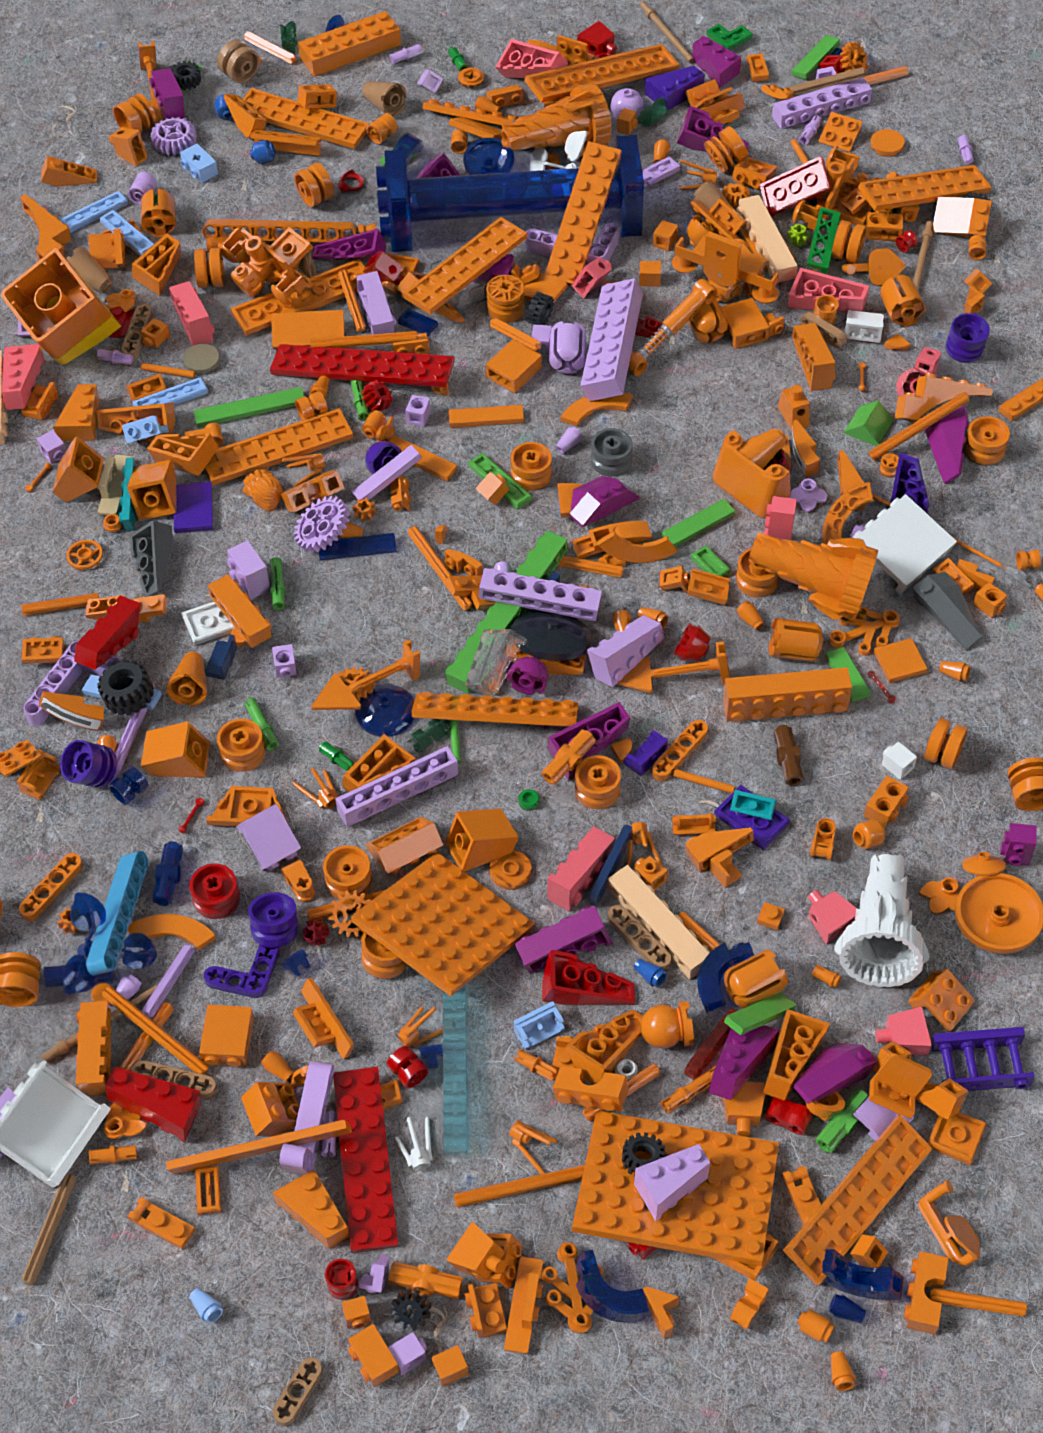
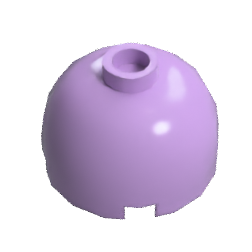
M629 88L617 91L612 97L610 105L613 117L617 119L623 108L636 111V119L640 118L644 110L641 95L636 90Z

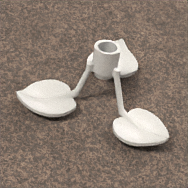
M587 131L573 132L568 136L565 152L569 154L568 159L573 163L568 164L566 167L546 162L548 152L543 148L535 149L531 155L530 172L534 177H540L544 173L545 165L566 170V174L569 177L561 178L559 183L554 184L551 192L552 202L559 209L566 210L571 194V183L569 180H576L580 167V162L576 160L581 155Z

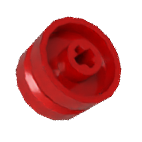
M213 863L204 865L193 873L189 881V890L198 913L206 918L222 919L237 909L240 902V891L236 876L229 867Z

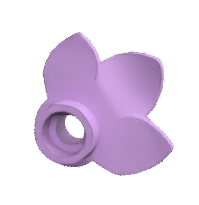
M804 479L798 488L791 490L790 498L797 499L796 503H799L801 509L810 512L815 509L817 502H826L827 494L824 490L818 488L813 479Z

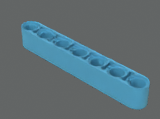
M136 851L121 856L86 962L87 969L93 976L113 971L117 966L148 867V858L143 851Z

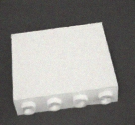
M906 494L901 499L897 497L890 504L888 510L884 508L878 514V518L875 521L872 519L866 524L864 531L859 530L852 537L863 539L866 546L879 550L876 563L899 584L895 590L900 595L948 554L957 542Z
M44 1060L39 1064L34 1063L27 1072L29 1076L25 1083L21 1082L13 1092L16 1096L12 1102L7 1101L0 1110L2 1114L0 1117V1151L53 1188L60 1184L111 1108L104 1103L99 1105L46 1067L45 1064L47 1062Z

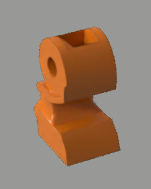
M749 1278L745 1286V1296L737 1301L730 1316V1321L748 1330L755 1315L759 1313L760 1306L764 1304L769 1294V1288Z

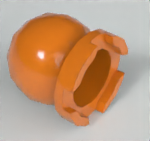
M679 1001L676 1009L668 1004H658L650 1007L643 1015L640 1024V1031L645 1041L653 1047L661 1049L673 1047L679 1041L683 1042L684 1047L693 1046L694 1032L692 1018L688 1019L687 1010L690 1009L688 1001Z

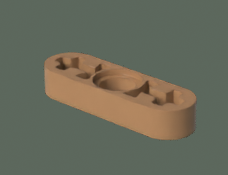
M807 312L800 318L801 325L816 323L824 341L832 346L840 348L847 342V336L843 331L814 313Z
M306 1358L301 1362L274 1406L273 1416L278 1425L289 1426L295 1421L320 1380L322 1367L316 1358ZM314 1365L316 1373L309 1374L307 1381L310 1384L307 1385L304 1381L307 1376L306 1367L311 1368ZM295 1386H302L305 1392L302 1397L294 1398L291 1395V1390ZM288 1398L289 1401L293 1403L290 1405L288 1409L290 1416H284L283 1419H281L279 1411H285L287 1409L289 1404L288 1401H286V1399Z

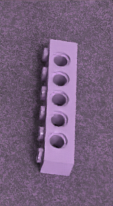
M864 78L776 102L773 103L772 118L780 129L810 121L813 116H816V118L817 116L823 117L830 115L831 112L836 113L871 102L872 88Z
M484 568L479 587L480 599L596 621L602 591L594 588H584L574 584L559 583L554 580L548 581L534 576L528 577L493 568Z
M446 746L336 798L337 811L346 827H349L457 776L458 762L449 747Z

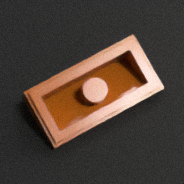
M161 373L126 385V390L132 401L167 389Z

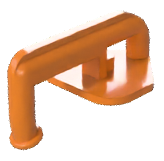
M883 248L875 249L870 253L869 263L844 264L841 269L849 275H853L855 272L869 271L870 281L875 285H883L887 279L891 277L895 279L896 275H899L905 268V263L890 249Z
M945 1180L944 1183L924 1195L919 1200L918 1207L947 1257L961 1266H967L981 1257L979 1238L964 1217L948 1215L943 1220L933 1202L946 1193H953L952 1183L949 1180ZM954 1240L968 1253L963 1256Z

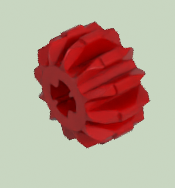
M375 380L368 383L361 393L363 396L362 401L366 402V407L369 406L371 411L377 410L381 412L386 410L394 399L391 396L392 391L388 390V386H385L383 381Z

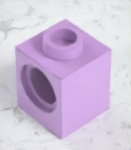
M416 395L411 396L405 411L407 424L425 426L431 412L430 398Z
M53 430L36 438L41 453L51 464L63 458L66 453L65 445Z
M292 644L272 647L277 678L297 675Z
M413 1332L388 1347L398 1364L401 1376L427 1360L425 1353L428 1350L423 1339L421 1337L417 1339Z

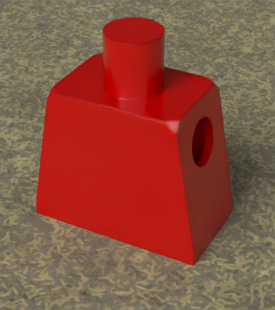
M599 20L577 35V41L587 43L588 53L595 55V57L603 52L614 55L617 51V46L614 45V33Z
M381 250L370 258L363 270L365 274L377 271L381 283L387 281L399 285L405 277L400 274L403 268L402 265Z

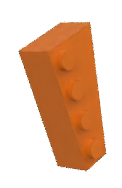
M816 323L795 325L792 339L810 391L832 388L833 380L836 379V362L821 335L820 329H818Z

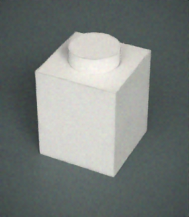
M897 742L895 745L888 746L884 750L882 765L901 780L914 769L917 756L900 742Z

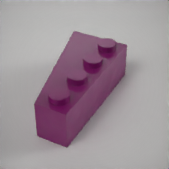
M595 906L581 909L579 913L571 917H564L558 923L546 926L536 934L523 937L515 945L524 966L529 973H533L546 967L550 950L576 955L577 952L587 950L588 953L595 951V946L603 943L609 946L613 942Z

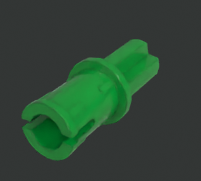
M450 47L448 54L459 72L469 68L464 61V56L459 53L457 48Z
M327 741L320 745L319 752L328 757L332 764H337L346 771L354 765V761L345 756L341 749H336Z

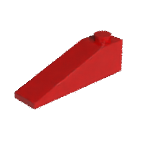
M550 950L542 980V1001H553L556 1004L634 1005V983L612 972L606 973L596 968L597 965L591 962L587 964L579 960L578 956L572 953Z

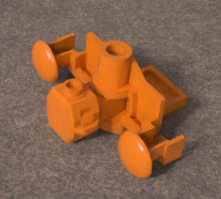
M835 146L829 152L826 160V169L831 189L815 196L817 197L816 207L807 205L806 200L800 201L793 213L794 225L798 224L800 220L808 223L807 228L815 230L820 207L841 212L840 219L853 224H865L868 212L873 210L871 205L868 208L863 206L852 215L840 202L852 192L845 188L846 182L857 169L860 156L840 151L839 146ZM822 214L823 219L826 220L828 215Z
M238 227L223 244L218 243L222 256L231 263H238L235 256L241 250L250 256L251 261L249 263L242 262L231 273V278L236 285L250 298H254L265 287V281H280L276 286L271 285L272 293L281 303L291 305L288 298L295 291L299 294L307 286L302 276L297 277L292 268L313 246L290 227L270 247L260 237L253 236L244 228L240 230Z
M709 231L692 251L684 248L683 237L675 245L674 255L676 256L672 259L673 268L681 273H690L698 267V264L704 266L703 272L708 277V282L718 290L716 296L718 302L723 301L726 303L734 299L735 296L740 295L742 288L740 280L756 285L752 290V295L760 303H772L778 298L779 291L776 288V284L778 283L779 273L776 272L771 280L766 279L765 275L761 273V269L767 262V258L751 253L744 240L739 238L732 240Z

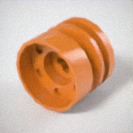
M137 93L130 97L127 102L123 101L113 107L114 118L119 128H131L142 133L143 130H147L157 123L155 111L143 94Z
M727 126L719 132L720 140L713 136L711 141L707 140L704 143L710 160L722 173L726 172L728 167L732 168L734 166L732 158L736 162H740L748 156L744 142L731 126Z
M499 275L492 278L486 288L488 315L492 319L497 318L505 323L519 320L525 310L523 282L513 275Z
M1027 758L1014 763L1008 769L1007 777L1016 808L1022 811L1042 810L1043 758Z
M8 952L0 955L1 1005L25 1007L37 1001L39 994L38 981L42 965L38 958L21 952Z

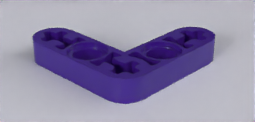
M259 945L249 973L211 966L204 972L205 983L208 987L251 998L262 997L270 982L280 954V948L273 947L269 951V958H267L266 949L269 948ZM260 964H267L269 966L265 972H259L257 967ZM215 974L218 975V978H214V980L210 979V977H213ZM232 978H239L241 980L238 986L229 985V981ZM257 978H260V987H257L256 990H253L252 986H255L257 983Z

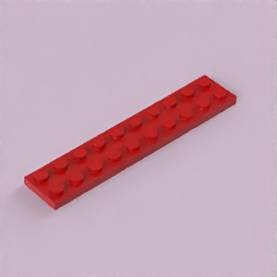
M280 344L271 364L270 372L273 375L314 378L326 376L329 379L368 382L377 380L379 382L383 381V383L447 387L455 359L454 356L332 347L312 348L311 346Z

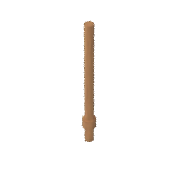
M644 1L640 2L639 6L644 10L647 18L651 19L689 63L694 62L693 56L658 18L655 10Z
M932 221L926 222L925 230H923L921 236L922 244L913 280L918 291L928 245L933 236Z
M158 985L130 1000V1002L138 1007L149 1000ZM118 1009L112 1011L111 1022L124 1014ZM77 1033L65 1041L62 1039L55 1044V1047L40 1055L42 1061L48 1062L59 1054L62 1056L70 1051L69 1048L77 1044Z

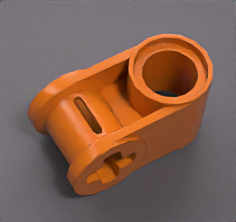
M822 818L818 821L809 857L819 856L827 858V861H831L836 824L832 819ZM821 830H828L829 832H828V833H825V832H822Z
M301 859L281 869L287 884L291 887L299 901L308 902L314 898L315 890L312 886V880Z

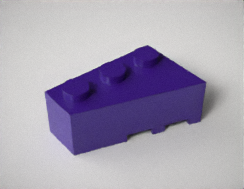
M690 66L646 78L645 95L668 111L687 100L685 94L687 90L704 84L705 74L695 66Z

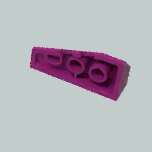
M965 406L958 408L925 429L944 484H948L961 475L964 458L962 447L963 444H966L964 434L965 429L969 426L968 412Z

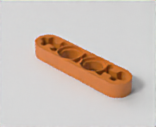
M694 720L655 761L652 766V776L655 780L666 781L669 779L674 770L678 769L706 738L708 725L705 721ZM688 740L692 745L684 747L681 745V742ZM670 754H677L680 758L674 761L670 760L668 756ZM665 767V772H658V770H662Z
M69 853L65 855L21 902L19 911L24 920L33 921L37 919L82 870L83 864L78 854ZM76 861V865L71 864V865L69 866L68 863H70V862H71V863H74V862ZM55 876H64L63 881L59 883L53 882ZM42 891L50 892L49 896L46 898L38 897L39 893ZM27 908H28V909H32V908H33V911H32V912H31V911L26 912V909H27Z

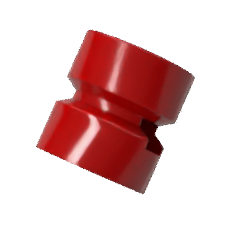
M408 1045L394 1051L386 1062L387 1067L393 1074L398 1075L399 1081L407 1089H411L421 1083L429 1072V1068L422 1060L417 1059L416 1053Z
M339 1258L328 1264L325 1270V1279L331 1296L337 1300H347L353 1297L358 1290L359 1284L352 1262Z

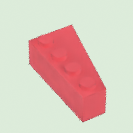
M511 39L495 68L505 78H525L527 75L565 67L568 65V62L557 51Z
M800 268L789 293L788 308L814 310L816 299L819 296L832 295L838 300L839 312H848V310L863 312L868 300L869 286Z
M189 281L169 287L171 300L192 346L214 342L212 334L215 333L213 324L210 323L209 315L201 299L198 297L196 288H193Z
M39 344L4 347L2 396L6 410L26 407L31 395V388L35 386V379L41 372L40 367L45 363L43 350Z
M773 496L772 504L767 505L765 528L768 529L764 530V534L781 540H791L797 499Z
M593 826L579 842L578 850L573 849L569 853L566 864L561 862L557 867L556 875L551 873L547 878L548 900L569 912L574 905L577 906L582 899L583 892L591 888L596 874H600L615 844V838Z

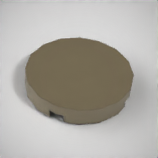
M196 344L186 350L183 362L187 370L195 371L196 374H206L208 371H213L220 363V356L214 346Z

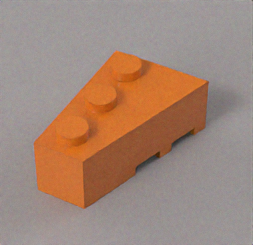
M166 233L132 263V277L160 296L181 257V243Z
M78 384L54 425L55 433L62 441H73L75 437L80 438L82 441H95L97 428L96 410H99L100 404L96 384Z
M205 433L204 436H196L195 434H189L188 436L161 434L154 438L147 450L155 462L171 459L174 469L199 476L219 449V446L211 433Z

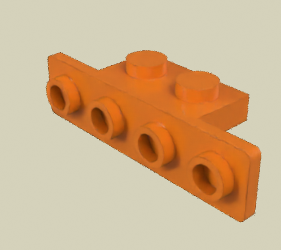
M736 93L705 106L701 110L710 114V118L717 123L718 121L722 124L732 123L734 119L740 117L739 111L745 108L742 93Z
M722 197L716 201L710 210L698 199L691 202L694 206L693 209L698 214L705 216L706 222L711 226H715L721 236L732 240L739 238L736 234L746 223V220Z
M308 978L301 990L308 1005L295 1008L293 1015L314 1048L333 1043L342 1059H346L354 1047L352 1039L348 1036L341 1021L332 1011L330 1004L322 995L318 985L315 984L312 978Z
M520 1257L504 1344L505 1351L528 1354L533 1321L537 1322L540 1307L536 1306L537 1298H542L544 1284L540 1283L543 1260L528 1257Z

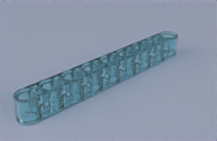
M466 985L451 997L443 991L444 1154L467 1153Z

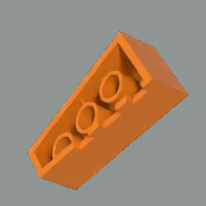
M108 1001L80 1003V1010H77L79 1032H77L76 1036L78 1045L76 1086L78 1090L87 1096L106 1095L105 1084L111 1074V1006Z
M787 1009L764 1086V1094L782 1100L787 1098L798 1081L800 1074L804 1072L823 1043L831 1023Z

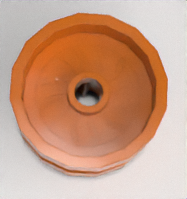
M316 162L308 166L307 169L304 168L294 173L297 191L307 206L313 207L320 204L321 200L326 201L334 197L335 192L332 180L322 164Z
M841 220L832 248V258L842 260L846 254L847 262L856 264L864 247L867 226L856 224L852 231V223Z
M211 248L209 259L205 249H195L194 261L198 288H208L210 276L214 287H224L225 268L221 248Z
M982 416L974 419L969 425L966 444L964 445L966 455L972 461L983 465H992L1000 462L1006 453L1010 437L1009 427L1002 420L991 416Z
M537 442L519 444L511 453V478L527 491L544 488L552 478V454L545 445Z
M751 547L739 556L736 574L737 586L748 596L766 597L778 588L780 577L777 574L765 571V567L748 561Z
M940 717L928 740L924 760L935 763L940 758L941 753H943L941 759L942 767L952 770L964 745L968 727L957 724L950 735L951 721Z
M245 718L228 721L220 728L217 734V744L220 757L226 767L237 772H246L255 769L262 763L265 757V745L261 729L254 721Z
M601 755L590 756L582 760L575 771V794L577 799L584 806L591 809H604L616 803L620 796L621 771L618 764L613 759Z
M343 845L330 851L324 859L323 872L327 890L333 897L337 898V894H340L342 897L345 896V890H348L350 895H352L354 890H357V896L368 892L372 884V872L368 855L362 849L356 846Z
M364 931L361 938V962L365 971L381 979L400 975L407 968L408 964Z

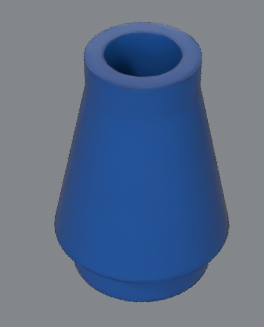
M641 958L634 965V970L652 987H660L667 978V973L663 967L644 961Z

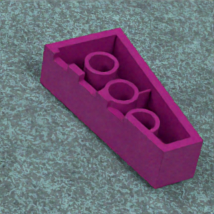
M618 702L549 736L547 749L555 758L557 751L565 743L569 744L583 729L593 735L596 743L586 752L582 760L590 756L599 755L628 730L630 716L622 704ZM576 768L573 771L569 770L565 774L567 780H570L575 775Z
M763 1025L743 1035H739L731 1028L713 1072L709 1093L732 1100L745 1085L749 1076L752 1077L756 1068L760 1064L762 1065L768 1054L775 1050L779 1029Z

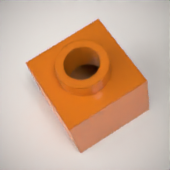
M623 108L617 118V132L630 135L632 130L636 129L638 123L636 111Z
M862 1234L850 1254L863 1269L877 1271L888 1251L875 1236Z
M365 1296L341 1302L348 1328L359 1329L371 1322Z

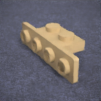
M107 456L97 487L102 497L97 511L99 515H117L120 497L123 496L121 482L124 481L122 467L125 466L126 458L132 456Z

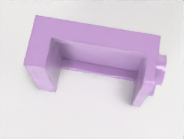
M277 804L236 826L240 834L243 833L260 863L261 871L267 868L269 872L279 866L278 861L283 858L287 861L298 855L296 851L301 849Z

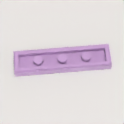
M410 445L355 488L352 493L359 500L366 497L367 500L371 499L422 458L421 455Z

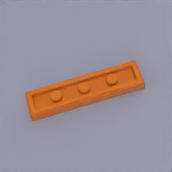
M522 405L449 410L450 428L524 423Z
M394 436L389 441L400 447L401 451L412 445L422 457L414 466L445 481H448L457 471L456 464L400 437Z

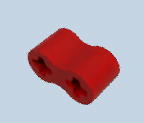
M772 1097L764 1118L768 1122L782 1126L797 1135H804L813 1113L806 1106L796 1104L787 1098L782 1100Z

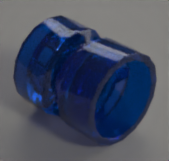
M130 766L121 774L122 778L117 777L108 786L114 797L124 805H128L136 797L135 793L140 794L149 786L144 775L133 766Z

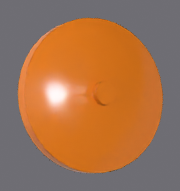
M1004 873L990 876L980 875L970 880L961 889L955 905V917L961 932L971 943L989 952L1009 954L1029 947L1038 938L1043 927V904L1036 891L1025 881L1015 876Z

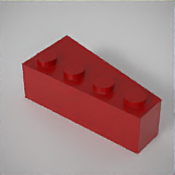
M115 1066L105 1084L107 1100L130 1113L138 1114L144 1121L152 1122L161 1127L162 1131L168 1134L171 1133L177 1136L178 1140L186 1142L201 1107L200 1090Z

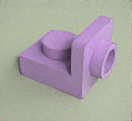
M381 1254L378 1261L373 1262L370 1275H363L359 1281L358 1288L365 1289L369 1293H381L387 1283L390 1256Z

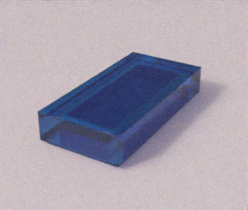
M409 308L398 318V324L420 334L427 333V337L438 326V321Z

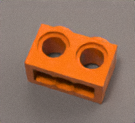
M330 84L299 85L297 101L305 109L336 108L337 91Z
M868 212L865 240L895 242V239L902 235L903 214Z
M886 775L866 804L864 817L870 820H877L885 828L890 822L894 823L899 815V808H904L909 800L907 795L909 787Z

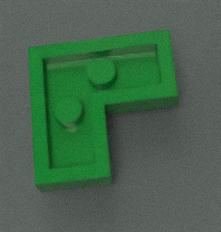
M717 24L708 29L706 35L714 42L728 50H732L751 40L753 33L743 25L729 32L722 25Z

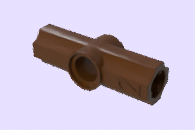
M780 725L774 729L775 743L777 745V762L782 767L785 784L790 785V787L798 786V784L803 783L804 779L800 765V749L795 744L792 727Z

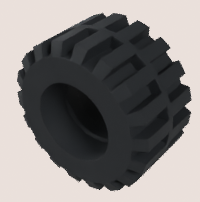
M124 660L122 663L120 661L116 662L115 665H110L108 670H104L102 672L103 676H100L98 679V692L106 707L112 713H118L120 716L124 714L128 716L133 712H140L141 708L147 707L146 703H150L151 697L154 695V686L145 668L140 663L137 664L136 661L131 663L129 660Z

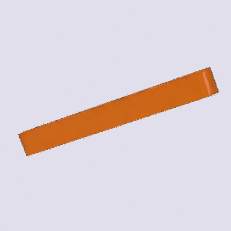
M209 219L202 229V234L205 238L214 237L222 240H227L232 233L227 232L225 227H230L232 232L237 227L242 230V227H246L251 235L260 237L262 241H276L282 235L277 231V228H281L285 232L288 227L292 230L295 228L300 229L302 233L299 235L308 242H330L352 236L348 235L346 230L353 231V235L358 234V226L353 222ZM208 226L213 227L215 232L209 231ZM259 228H265L267 233H262ZM311 229L318 230L319 234H313ZM333 229L336 231V234L332 235L328 230Z

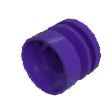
M972 313L960 314L955 317L946 340L945 349L948 355L954 360L963 363L978 360L983 354L985 343L990 333L987 321L981 316Z
M75 740L69 743L63 751L60 762L61 773L71 783L93 788H103L115 776L117 770L116 754L108 746L94 744L85 740Z

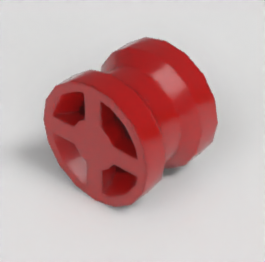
M907 230L903 235H899L895 239V243L901 252H907L910 247H915L918 244V239L914 232Z

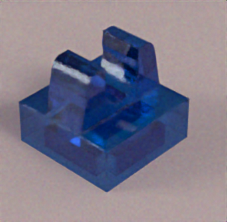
M303 949L297 950L281 963L285 971L288 970L295 977L301 975L298 971L299 965H302L305 970L310 968L306 958L308 955Z
M442 1044L419 1047L420 1058L428 1059L429 1069L437 1068V1057L443 1056Z

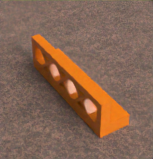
M255 130L251 133V138L254 139V142L268 140L273 142L277 151L321 155L322 137Z

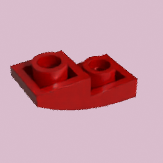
M648 316L644 320L638 318L635 335L643 337L655 336V332H658V329L661 328L662 322Z

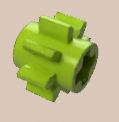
M796 224L791 226L787 238L790 239V243L794 246H802L809 239L810 232H807V227L804 225Z

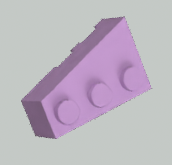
M378 272L358 275L359 302L371 333H394L396 319L394 315H391V307L389 302L387 303L386 294Z
M697 1144L636 1168L634 1185L655 1221L660 1219L666 1210L672 1209L684 1195L690 1194L708 1179L710 1161L701 1146Z

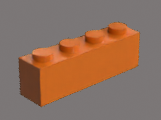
M227 574L208 584L210 598L250 648L272 637L270 621L262 617L258 606L253 605L249 595L241 591L237 580H232Z

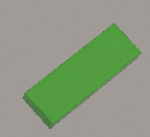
M844 647L825 653V658L831 669L848 667L852 684L851 703L870 696V690Z

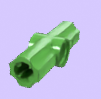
M856 1089L845 1102L844 1109L834 1112L827 1126L816 1138L815 1142L819 1145V1148L825 1152L832 1153L844 1137L849 1136L859 1123V1120L853 1114L869 1097L867 1093Z

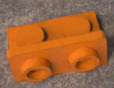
M518 84L486 91V97L497 106L504 107L524 102V90Z
M427 333L418 334V340L393 343V352L430 354Z
M50 382L48 387L35 386L26 407L21 410L22 416L43 421L45 415L49 413L51 405L58 397V390L54 382Z
M57 636L23 639L22 663L57 662L66 650L63 637Z
M487 1233L504 1250V1255L501 1259L505 1261L506 1266L502 1273L496 1274L492 1272L486 1280L475 1278L479 1282L501 1283L505 1288H511L516 1276L518 1259L522 1253V1244L512 1234Z
M497 1283L473 1288V1284H469V1293H465L467 1308L472 1307L474 1316H470L472 1331L477 1330L478 1338L507 1332Z

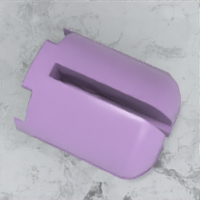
M561 321L551 329L549 361L551 366L562 374L576 373L584 366L586 361V330L577 322H574V324H563V321Z

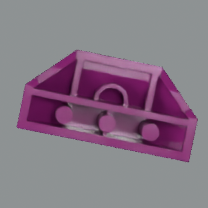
M600 476L573 489L570 517L583 528L639 500V496L618 479Z

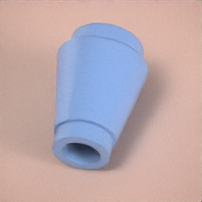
M196 1288L191 1292L189 1298L202 1321H207V1323L217 1321L223 1313L221 1303L201 1288Z

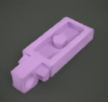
M667 157L643 169V173L636 177V186L642 189L647 187L648 184H655L680 171L681 166L671 157Z

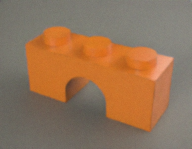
M330 470L281 493L287 510L296 512L311 505V502L315 499L330 496L345 488L338 471Z
M560 1066L553 1085V1091L556 1101L563 1104L570 1103L584 1107L602 1108L608 1111H622L629 1087L626 1075L604 1072L602 1079L597 1084L586 1085L582 1069Z
M920 1251L917 1259H912L910 1273H914L913 1282L909 1281L907 1296H911L910 1305H905L903 1319H907L906 1328L936 1334L939 1327L942 1303L930 1300L925 1295L924 1289L928 1287L942 1289L946 1279L948 1257Z

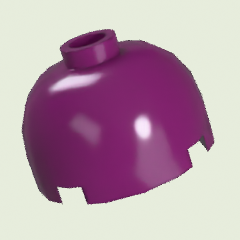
M523 657L511 665L507 681L509 682L510 680L512 683L511 687L520 693L533 695V692L539 691L538 694H542L546 689L549 674L546 666L536 657Z

